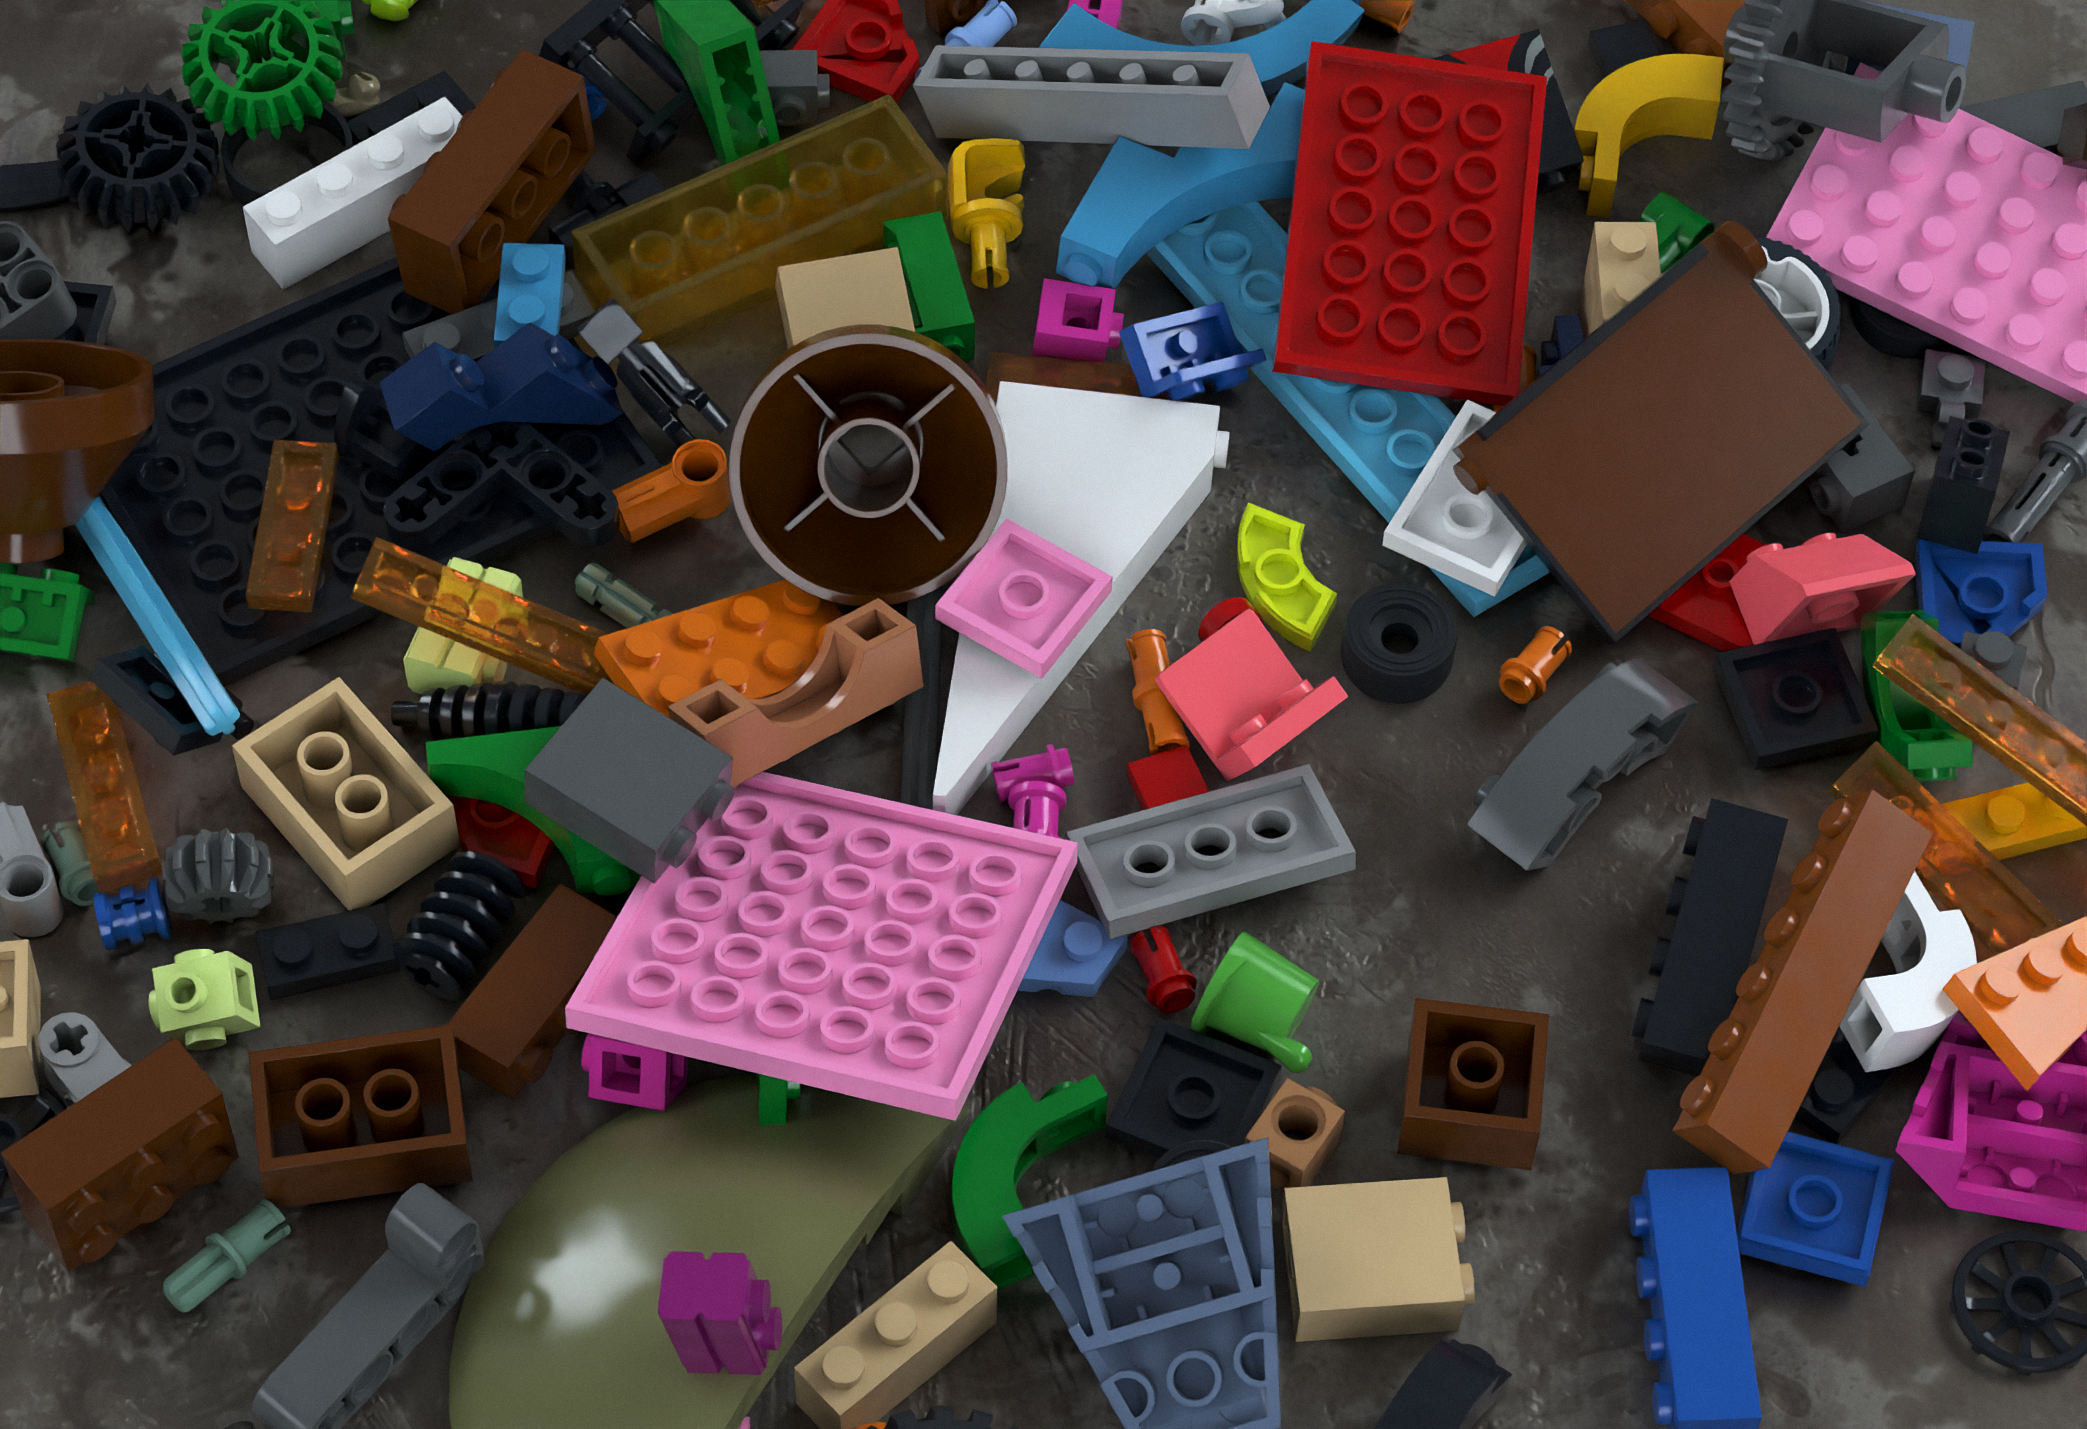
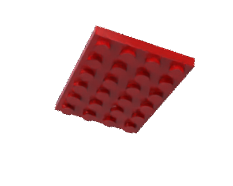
M1311 41L1307 58L1272 372L1466 401L1470 400L1505 406L1519 394L1547 76Z

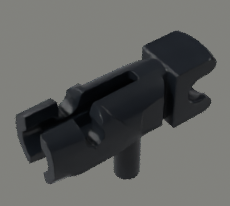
M613 297L577 328L578 333L607 364H610L616 357L619 359L616 369L617 377L630 391L636 402L678 447L686 442L696 440L678 417V409L683 404L694 407L719 434L731 423V419L690 374L654 340H642L640 342L636 340L643 334L641 327Z

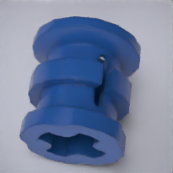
M157 875L150 877L147 888L136 890L134 884L121 886L120 894L108 896L104 890L94 892L93 900L96 918L106 950L116 948L118 941L130 938L132 944L145 942L147 934L156 932L164 941L172 938L167 901Z

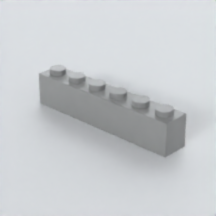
M936 45L913 84V88L937 138H998L1018 141L1115 144L1118 137L1122 136L1141 145L1249 149L1270 108L1249 53Z

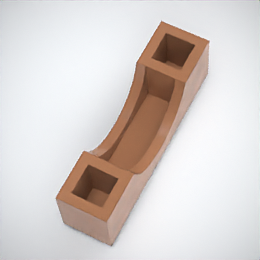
M877 598L827 624L822 645L811 666L794 684L782 692L767 698L748 699L724 680L720 679L669 705V717L733 757L731 785L737 787L740 783L780 762L790 759L793 755L833 734L843 731L846 727L924 687L916 625L880 598Z

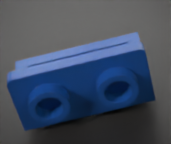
M1223 302L1136 323L1119 331L1142 397L1156 398L1168 394L1169 400L1184 401L1204 393V384L1212 382L1216 392L1226 390L1250 380L1247 370L1267 360L1263 348L1241 353Z

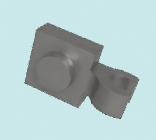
M1926 349L1921 367L1917 410L1935 413L1932 446L1941 447L1950 416L1961 419L1978 418L1983 400L1986 360L1979 357Z

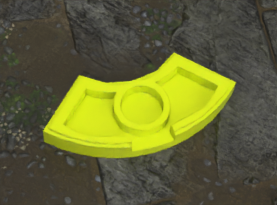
M1248 502L1239 526L1236 552L1237 569L1243 590L1250 603L1262 616V619L1274 631L1293 644L1311 652L1336 606L1337 593L1318 582L1304 564L1301 544L1305 524Z

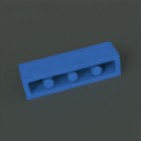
M1728 1167L1646 1170L1640 1194L1630 1197L1629 1223L1632 1236H1642L1645 1257H1638L1637 1288L1639 1297L1650 1298L1652 1319H1646L1644 1342L1647 1360L1658 1361L1660 1382L1654 1383L1652 1389V1408L1655 1424L1666 1425V1429H1758L1762 1420Z

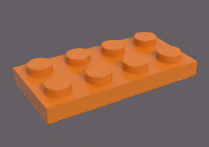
M784 579L598 637L594 656L616 686L670 718L669 705L720 679L724 680L748 699L767 698L782 692L794 684L811 666L822 645L827 624L844 615L833 601L810 594Z

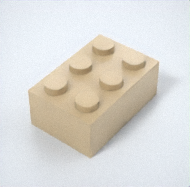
M340 677L334 679L232 745L239 780L243 790L348 911L370 906L460 846L454 805Z

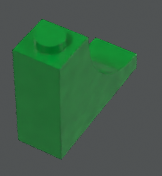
M653 0L664 47L682 72L700 109L718 157L728 195L735 203H739L789 185L790 180L754 26L729 0Z
M561 726L425 742L427 776L445 796L480 799L498 804L528 819L540 828L562 853L574 878L577 894L595 892L599 895L611 896L623 893L629 888L636 886L641 877L640 874L525 803V769Z

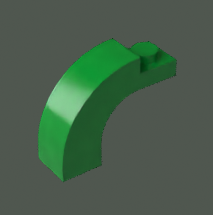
M1924 610L1861 613V657L1864 693L1879 729L1874 747L1885 775L1893 784L1956 780V767L1973 766L1972 740L1953 728L1945 710L1939 672L1938 618Z
M1095 1074L1077 1083L1065 1081L1049 1089L1042 1096L1041 1100L1036 1103L1024 1083L1021 1082L994 1099L979 1114L963 1138L957 1153L952 1179V1233L954 1243L997 1286V1291L1034 1273L1033 1265L1002 1218L1003 1215L1024 1209L1016 1193L1017 1185L1022 1176L1041 1158L1106 1127L1108 1094Z

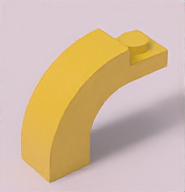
M1697 54L1653 56L1632 62L1615 70L1592 89L1579 110L1574 129L1584 162L1578 167L1580 169L1578 190L1589 191L1586 215L1610 218L1617 183L1619 158L1634 143L1660 135H1676L1712 140L1720 104L1724 58Z

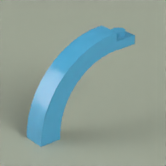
M1311 0L1297 13L1283 22L1256 35L1215 45L1186 46L1150 41L1122 32L1100 21L1073 3L1039 48L1249 53L1267 97L1279 91L1284 82L1292 85L1306 76L1307 58L1311 41L1342 46L1357 29L1365 10L1359 6L1363 0Z

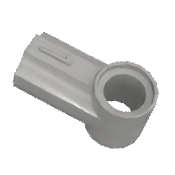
M2 802L0 803V905L6 923L14 933L31 938L43 936L53 931L62 921L65 912L63 900L52 867L42 852L23 805L11 806Z

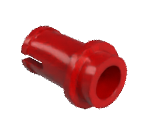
M1162 926L1149 928L1156 943L1157 951L1153 952L1142 930L1132 938L1130 949L1136 957L1148 984L1146 989L1148 1002L1158 1007L1162 1013L1167 1014L1176 1013L1187 1008L1195 999L1194 990L1197 980L1191 971L1184 969L1171 941L1170 932Z

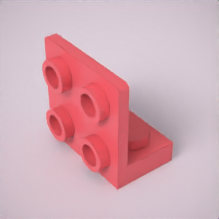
M1247 609L1155 677L1156 684L1226 782L1258 766L1349 697L1334 676L1315 687L1310 684L1307 678L1302 680L1251 609Z

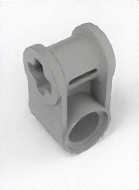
M76 1012L56 1015L43 1025L38 1035L39 1051L44 1059L45 1078L49 1086L67 1108L132 1066L128 1061L121 1058L95 1023L86 1015Z

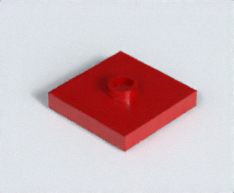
M1741 534L1647 616L1722 652L1754 645L1729 581L1747 563L1746 557L1754 550L1766 546V544Z

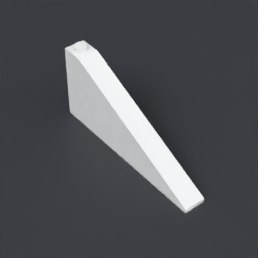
M1000 381L996 408L1001 418L1006 440L1008 461L1007 487L1001 514L991 536L1007 518L1112 576V592L1042 679L959 633L933 794V810L959 815L991 774L990 763L1001 761L1211 492L1214 467L1226 469L1230 432L1218 431L1220 406Z

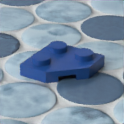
M1922 539L1917 541L1914 559L1918 610H1924L1938 618L1939 656L1956 657L1965 631L1979 635L1988 631H1997L2010 637L2043 609L2047 598L2043 544L1981 541L1978 554Z

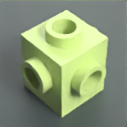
M194 949L175 955V963L152 968L155 990L149 993V1010L152 1020L162 1034L172 1039L176 1037L180 1043L186 1045L187 1049L208 1050L217 1048L227 1043V1035L261 1028L252 964L229 951L214 954V951L210 949Z

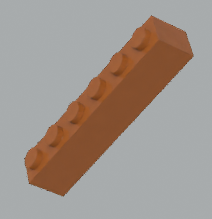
M1873 789L1846 798H1838L1822 814L1818 823V829L1821 833L1811 853L1800 861L1792 874L1791 884L1794 885V888L1784 908L1780 909L1767 924L1764 931V939L1767 942L1757 962L1750 966L1739 980L1736 988V994L1739 998L1729 1018L1722 1022L1711 1036L1708 1044V1050L1711 1054L1701 1074L1687 1086L1681 1097L1680 1107L1683 1110L1672 1131L1721 1166L1728 1167V1171L1734 1175L1770 1168L1933 834Z

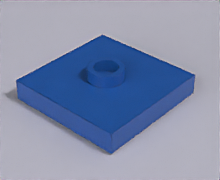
M1787 1132L1770 1168L1750 1172L1736 1231L1739 1253L1866 1287L1895 1160Z

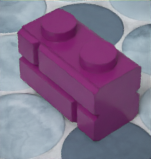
M670 1251L667 1257L664 1258L657 1313L687 1373L719 1374L722 1367H726L729 1374L761 1375L764 1369L767 1368L769 1350H779L782 1338V1313L780 1307H771L769 1280L757 1279L751 1262L747 1259L745 1253L713 1252L709 1259H705L702 1252Z

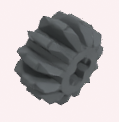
M224 828L220 832H210L201 829L197 836L182 835L177 837L176 844L165 849L164 862L161 864L163 894L166 896L167 908L176 913H182L183 919L189 921L204 919L209 925L220 920L234 923L237 917L251 918L258 915L259 909L271 903V891L274 889L273 860L269 856L268 844L255 840L252 833L242 832L234 834L230 833L228 828Z

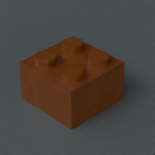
M1415 998L1408 1039L1397 1154L1532 1170L1541 1128L1550 1014Z

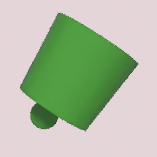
M1243 931L1234 941L1209 982L1192 1018L1190 1029L1201 1034L1208 1033L1212 1029L1271 1053L1289 1071L1301 1073L1311 1063L1312 1054L1305 1045L1292 1040L1304 1019L1320 982L1264 943Z

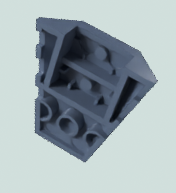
M1268 1137L1002 1216L1012 1235L1017 1238L1033 1265L1032 1269L1045 1292L1049 1293L1065 1320L1074 1342L1080 1352L1084 1353L1101 1382L1102 1390L1125 1429H1278L1282 1427Z

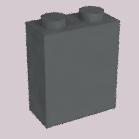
M602 678L526 767L525 803L655 884L670 865L678 868L687 859L696 843V833L708 818L713 821L718 820L730 805L735 793V787L731 785L733 757L605 678Z

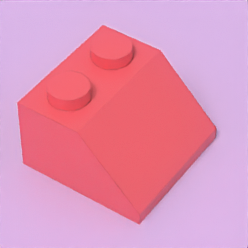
M1824 533L1807 540L1797 547L1783 549L1782 544L1774 543L1754 550L1746 557L1747 563L1729 583L1753 644L1756 645L1830 628H1836L1837 632L1860 628L1861 613L1878 612L1916 573L1911 562L1864 534L1837 539L1835 533Z

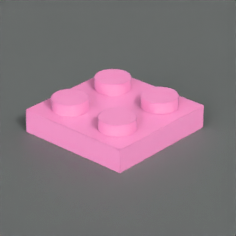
M1006 518L985 546L982 547L936 603L935 619L1042 679L1112 592L1113 577Z

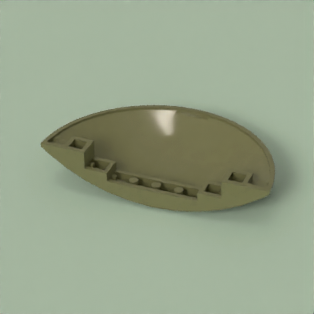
M748 1072L719 1077L684 1087L665 1111L636 1106L597 1128L562 1154L530 1185L505 1216L484 1250L483 1266L480 1270L474 1272L469 1283L454 1332L449 1368V1417L451 1429H738L860 1242L865 1245L869 1243L889 1211L901 1217L904 1215L969 1116L970 1108L963 1106L957 1120L954 1121L800 1084V1099H787L786 1124L759 1126L757 1077L755 1073ZM670 1251L702 1252L705 1259H709L713 1252L745 1253L747 1259L751 1262L757 1279L769 1280L771 1307H780L782 1313V1338L779 1350H769L767 1368L764 1369L761 1375L729 1374L726 1367H722L719 1374L687 1373L657 1313L663 1261Z

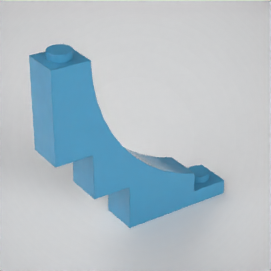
M1284 82L1249 149L1180 147L1173 158L1119 136L1061 235L1056 274L1070 279L1073 283L1116 289L1124 275L1145 253L1164 238L1187 224L1212 213L1241 204L1268 199L1291 198L1304 90Z

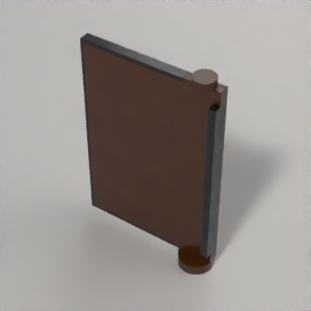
M1726 221L1713 233L1704 238L1452 449L1460 459L1453 466L1454 473L1460 483L1475 495H1478L1483 490L1486 491L1609 645L1616 643L1869 425L1868 421L1754 281V278L1767 268V257L1753 234L1735 221Z

